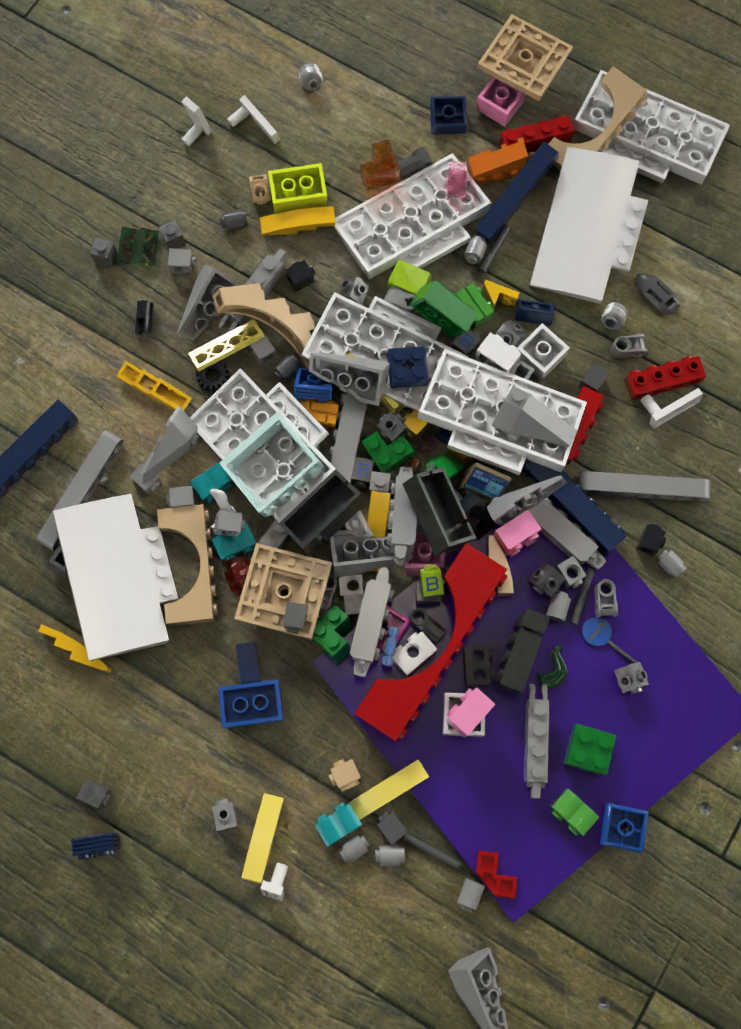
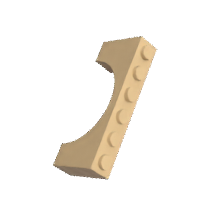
M613 66L601 80L602 88L609 94L614 105L611 122L603 133L585 143L571 144L562 142L554 137L548 144L559 152V158L554 163V166L561 170L567 147L597 152L606 151L612 143L611 140L621 134L626 122H630L634 118L636 110L645 105L647 102V90Z
M203 504L157 509L158 528L160 531L176 533L186 537L196 546L200 556V573L194 587L181 599L164 604L166 624L168 626L215 621V616H218L217 604H214L213 599L217 594L216 586L212 585L215 571L214 566L210 564V559L213 558V549L209 547L208 541L212 540L211 529H207V521H210L209 510H206Z

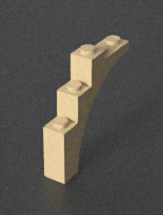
M260 283L223 287L216 291L213 299L218 314L234 313L246 315L269 325L292 345L305 369H309L310 360L301 356L311 337V333L315 330V323L310 312L291 315L285 298L265 300V294L261 289Z

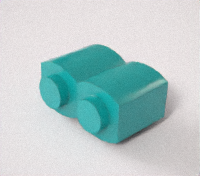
M219 463L190 482L204 504L215 501L210 493L211 489H218L227 493L234 488L235 484Z
M245 523L243 532H240L237 537L219 535L212 539L221 561L227 563L237 560V556L240 554L248 555L253 553L256 546V541L247 523Z
M343 802L333 808L335 812L330 816L325 813L316 819L318 823L314 826L327 847L362 825L350 804L345 805Z

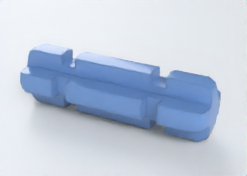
M396 627L388 628V637L386 638L384 648L385 656L382 658V665L390 667L393 664L394 658L392 656L395 654L396 637H398L399 629Z

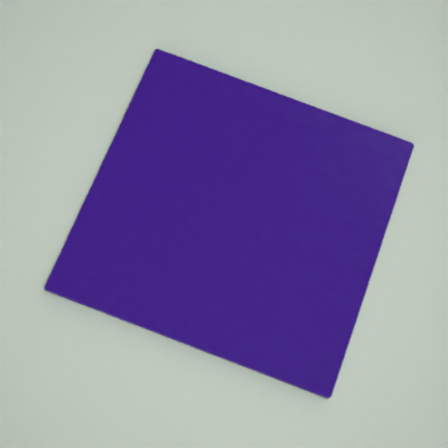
M553 503L552 506H553L555 509L560 510V509ZM494 522L495 526L481 538H476L468 544L488 556V537L494 535L495 530L501 527L496 522ZM539 532V537L535 543L528 547L524 545L520 549L521 551L513 557H510V555L506 557L513 580V597H497L496 594L490 604L486 602L483 607L486 609L485 613L479 621L475 619L472 625L475 628L469 637L464 636L461 642L464 645L458 654L453 653L450 659L453 662L447 671L442 670L439 676L442 679L436 688L433 686L430 688L428 693L431 696L425 705L420 704L417 708L420 713L414 722H408L406 728L409 730L402 740L398 738L397 741H394L354 713L377 679L399 680L412 677L430 667L445 651L454 631L455 607L451 592L444 581V576H442L444 599H441L440 604H416V584L421 582L420 578L392 599V602L387 603V606L408 619L410 613L415 608H423L427 611L428 615L447 629L437 643L427 637L437 648V652L408 677L402 673L394 662L390 667L382 665V658L385 656L382 650H380L378 660H374L373 664L370 665L366 677L354 675L355 660L352 659L351 655L340 665L334 662L325 652L313 662L318 672L396 772L419 759L429 777L410 789L512 921H517L605 846L600 844L607 803L647 811L741 731V695L620 553L614 549L606 556L598 548L597 550L606 560L598 571L587 563L580 565L585 574L587 568H592L595 572L578 625L571 624L570 622L582 584L576 588L571 586L567 589L562 583L558 591L567 593L571 599L565 622L549 619L544 635H540L542 641L523 693L515 696L495 688L497 682H491L489 687H477L495 703L494 707L485 716V736H467L464 738L463 736L442 735L444 693H466L469 689L473 691L476 688H465L463 647L488 645V650H492L493 661L489 662L490 670L494 671L495 679L497 671L504 666L501 660L507 649L509 650L511 647L508 645L511 634L517 631L518 627H515V623L520 613H524L527 608L543 615L547 613L551 597L545 593L543 595L537 593L533 589L535 585L529 580L543 563L556 568L557 565L569 559V557L541 532ZM463 547L456 549L446 557V573L451 567V562L457 558ZM567 570V575L570 578H576L573 570ZM605 579L611 580L615 584L616 601L618 604L617 617L612 615L600 617L606 620L611 627L612 632L609 640L635 661L641 662L643 670L647 674L649 684L642 687L643 691L631 694L630 691L622 693L614 672L616 669L633 663L608 643L602 646H592L585 641L582 635L584 623L588 619L596 617L594 588L596 584ZM601 585L602 593L608 594L609 588L606 585ZM420 613L413 615L416 622H423V616ZM384 623L382 625V628L386 631L388 630L387 624ZM409 624L396 644V648L399 645L404 647L408 643L407 639L415 632L419 634L421 631ZM355 629L343 638L348 642L350 648ZM563 646V650L559 652L566 664L568 673L561 685L552 689L547 688V700H549L547 783H545V788H541L540 799L530 798L531 787H526V782H524L526 701L529 699V684H535V699H541L542 684L539 681L541 678L537 673L540 672L544 676L546 673L554 671L555 666L551 653L555 647ZM410 648L407 651V654L412 658L419 655L415 648ZM476 651L473 653V658L476 661H482L483 655L481 652ZM481 671L474 673L477 681L484 680L485 676ZM580 724L617 735L607 775L601 776L563 764L573 725ZM566 789L571 790L599 816V819L584 836L579 834L575 836L567 828L569 824L566 821L562 820L560 822L552 814L551 806ZM625 822L623 825H620L622 831L627 828ZM478 850L499 853L497 874L517 877L515 899L494 896L476 873Z

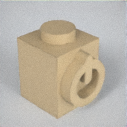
M267 174L250 176L249 182L253 203L265 204L267 201H271Z
M342 759L333 763L334 768L330 769L332 774L329 775L333 786L337 785L343 792L360 784L358 779L361 777L353 759L347 762Z

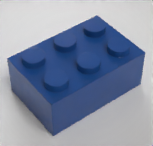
M278 679L218 687L222 728L231 729L284 722L281 688Z

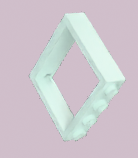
M278 412L219 463L255 509L264 517L274 514L277 507L289 501L293 493L302 489L310 478L317 476L324 467ZM284 427L312 462L263 505L235 469Z

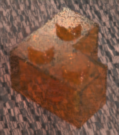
M389 139L372 144V158L374 161L360 165V176L366 191L400 181V168Z

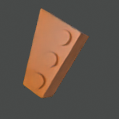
M523 137L517 139L518 143L510 146L503 144L501 145L502 149L494 152L487 150L468 157V173L477 185H484L491 181L499 182L506 178H515L526 165L528 159Z

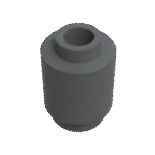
M235 210L226 212L220 218L221 226L226 228V231L244 228L245 225H248L245 211Z
M290 354L273 368L275 371L273 374L279 381L284 380L287 382L298 371L301 363L294 355Z

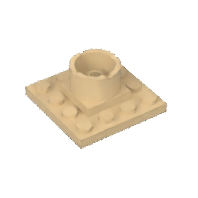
M511 14L479 61L477 68L540 101L572 52L573 46Z
M256 543L234 619L312 640L333 563ZM283 592H288L287 596H282ZM288 601L308 605L304 632L299 631V634L287 632V628L283 627Z

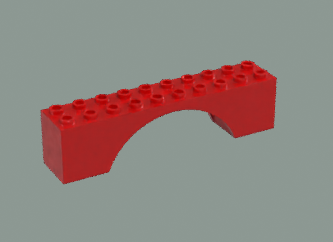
M466 543L444 576V581L451 592L455 607L454 631L445 651L430 667L412 677L399 680L377 679L354 714L394 741H397L398 738L402 740L409 730L406 728V725L409 721L414 722L420 713L417 708L420 704L425 705L431 696L428 693L432 686L436 688L442 679L439 676L442 670L447 671L453 662L450 659L453 653L458 654L464 645L461 642L464 636L469 637L475 628L472 625L475 619L479 621L485 613L484 605L486 602L490 604L496 596L495 588L497 586L501 588L508 575L505 574L507 569Z

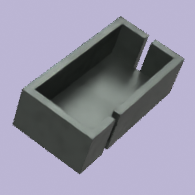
M444 467L431 470L430 472L415 474L402 484L434 555L463 547L466 543L476 539L469 522L456 530L453 528L466 520L467 516Z
M335 469L279 525L311 557L323 545L321 542L323 540L327 542L367 501Z
M528 608L524 613H520L515 623V627H518L517 631L511 634L508 645L511 647L509 650L507 649L501 660L504 666L497 671L494 682H497L495 688L515 696L523 693L542 641L540 635H544L550 617Z

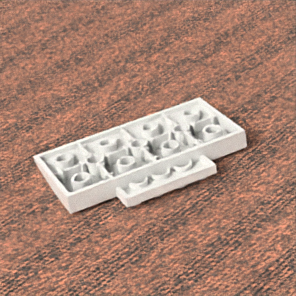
M602 70L597 76L573 123L574 130L594 139L608 127L614 113L611 97L602 88L601 80L607 74V72ZM647 90V102L645 105L636 110L634 118L630 122H626L621 134L615 136L611 140L610 147L602 152L640 161L637 173L662 184L668 172L671 171L702 185L730 125Z
M567 147L530 286L601 304L611 268L629 272L648 204L646 199L631 196L640 161L603 152Z
M452 153L336 217V223L333 227L357 264L370 280L395 266L398 260H403L422 269L468 243L471 237L464 229V226L487 214L491 209V202Z
M335 292L301 356L310 360L311 353L346 356L351 352L355 357L388 362V349L425 347L429 375L428 385L391 388L388 373V381L383 395L394 399V401L418 412L444 349L469 357L436 341L441 327L376 296L370 307L367 308ZM405 365V367H407V370L411 369L409 365Z
M444 349L417 418L452 431L447 445L448 449L514 474L520 475L525 459L562 472L575 436L570 446L566 447L546 443L545 440L527 439L526 436L508 435L493 427L492 424L513 386L532 395L576 430H578L587 402Z
M240 368L190 418L198 426V434L222 460L276 412L288 422L324 467L317 476L310 478L302 489L293 493L289 501L277 507L276 512L272 516L280 523L336 469L316 448L329 433L280 382L265 394ZM283 427L235 470L264 505L312 461Z
M131 494L54 510L53 516L88 660L93 661L166 644L169 638L160 604L177 601L178 595L158 526L140 529Z

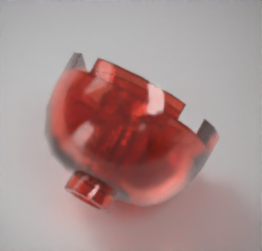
M240 556L226 559L223 562V567L227 566V572H224L227 584L231 592L236 591V597L242 594L251 563L245 557Z

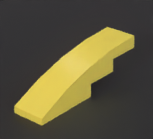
M418 759L350 801L349 804L358 819L361 820L429 776Z
M264 793L241 879L262 883L284 798Z

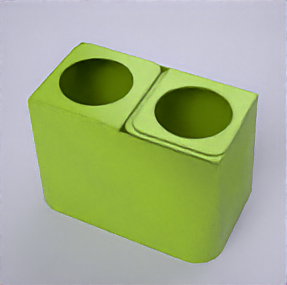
M398 260L388 280V289L391 286H396L405 292L416 295L422 286L431 282L432 274L428 279L429 272L403 260Z

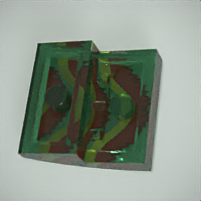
M122 226L116 262L130 265L154 266L159 231L143 227L137 230Z

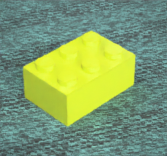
M322 163L268 171L275 214L298 209L328 206Z

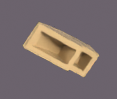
M490 535L488 537V557L507 569L505 574L508 575L501 588L497 586V597H513L514 590L510 567L500 545L493 535Z

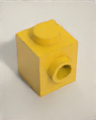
M416 410L404 416L406 420L404 424L410 429L406 436L415 440L431 425V423L418 419L419 412Z

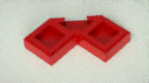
M478 850L476 873L494 896L515 899L517 877L497 874L499 853Z

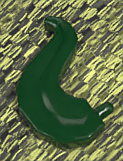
M563 646L555 647L551 653L555 666L554 671L546 673L544 676L540 672L537 673L541 678L539 680L540 683L547 685L549 689L561 685L568 673L566 664L559 652L563 650Z

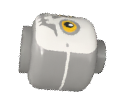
M307 63L300 68L298 77L302 87L309 91L318 89L323 83L319 67L316 64Z
M610 303L603 311L601 321L607 329L618 330L624 325L628 317V311L620 303Z

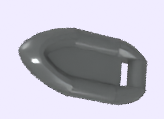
M646 273L637 274L636 281L640 293L656 310L670 315L680 306L677 295L661 279ZM671 300L672 304L667 307L665 304Z

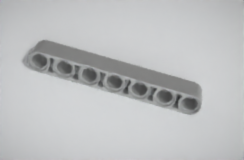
M107 430L101 434L54 510L87 503L123 445L122 438ZM52 511L40 530L36 541L55 551L60 546V540Z
M591 471L579 473V486L583 489L584 494L695 502L710 501V480Z

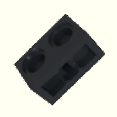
M471 491L460 500L467 519L462 523H470L477 539L481 538L495 526L482 498Z
M488 645L464 646L465 688L489 687L491 682H494V671L490 670L489 662L493 661L492 650H488ZM476 651L481 652L483 660H474L473 653ZM476 671H481L484 674L485 678L483 681L475 679L474 673Z

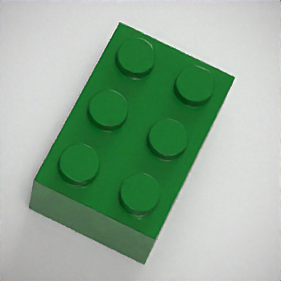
M436 280L422 286L410 303L411 307L430 322L441 327V330L451 338L467 333L478 316L472 306L463 303L457 294L448 291L443 283Z

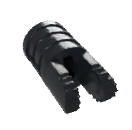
M140 300L137 302L135 334L137 336L143 334V328L147 335L151 334L154 303L151 301Z

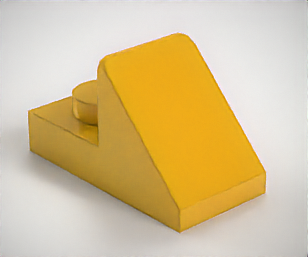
M485 279L483 293L487 302L490 301L494 308L498 300L508 306L516 305L520 292Z

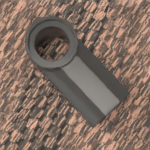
M420 147L413 151L411 156L395 163V168L399 177L404 178L433 164V161L425 148Z
M415 608L409 615L410 624L422 631L435 643L447 630L428 615L427 611L423 608ZM420 613L423 616V622H416L413 615Z

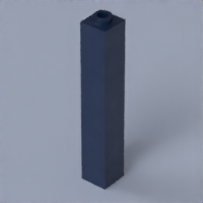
M546 142L542 143L475 228L476 236L483 237L489 244L492 243L558 160L559 152Z

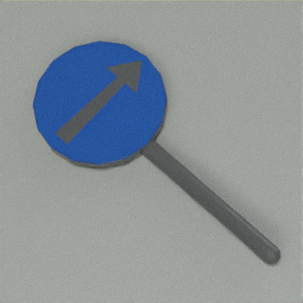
M594 617L584 623L582 635L588 644L602 646L608 643L630 662L637 663V661L609 640L612 630L606 620Z

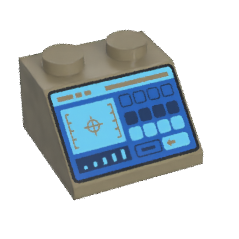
M475 463L464 470L457 490L462 492L463 496L472 491L482 498L485 505L488 506L491 500L502 496L511 481V477Z

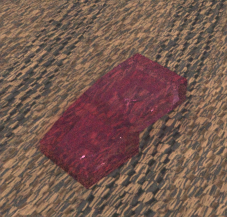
M449 162L447 197L465 198L467 162Z

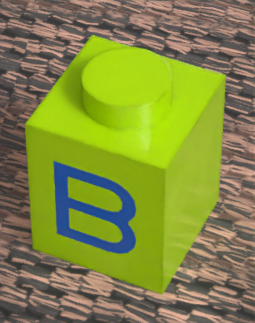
M426 565L424 569H419L423 596L444 594L440 568L436 567V565Z

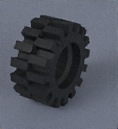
M222 360L201 371L195 372L199 387L204 392L207 391L208 394H211V392L215 393L231 378L225 362L222 363ZM209 371H218L220 378L216 382H209L206 379Z

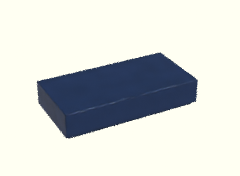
M256 642L236 645L241 684L261 681Z

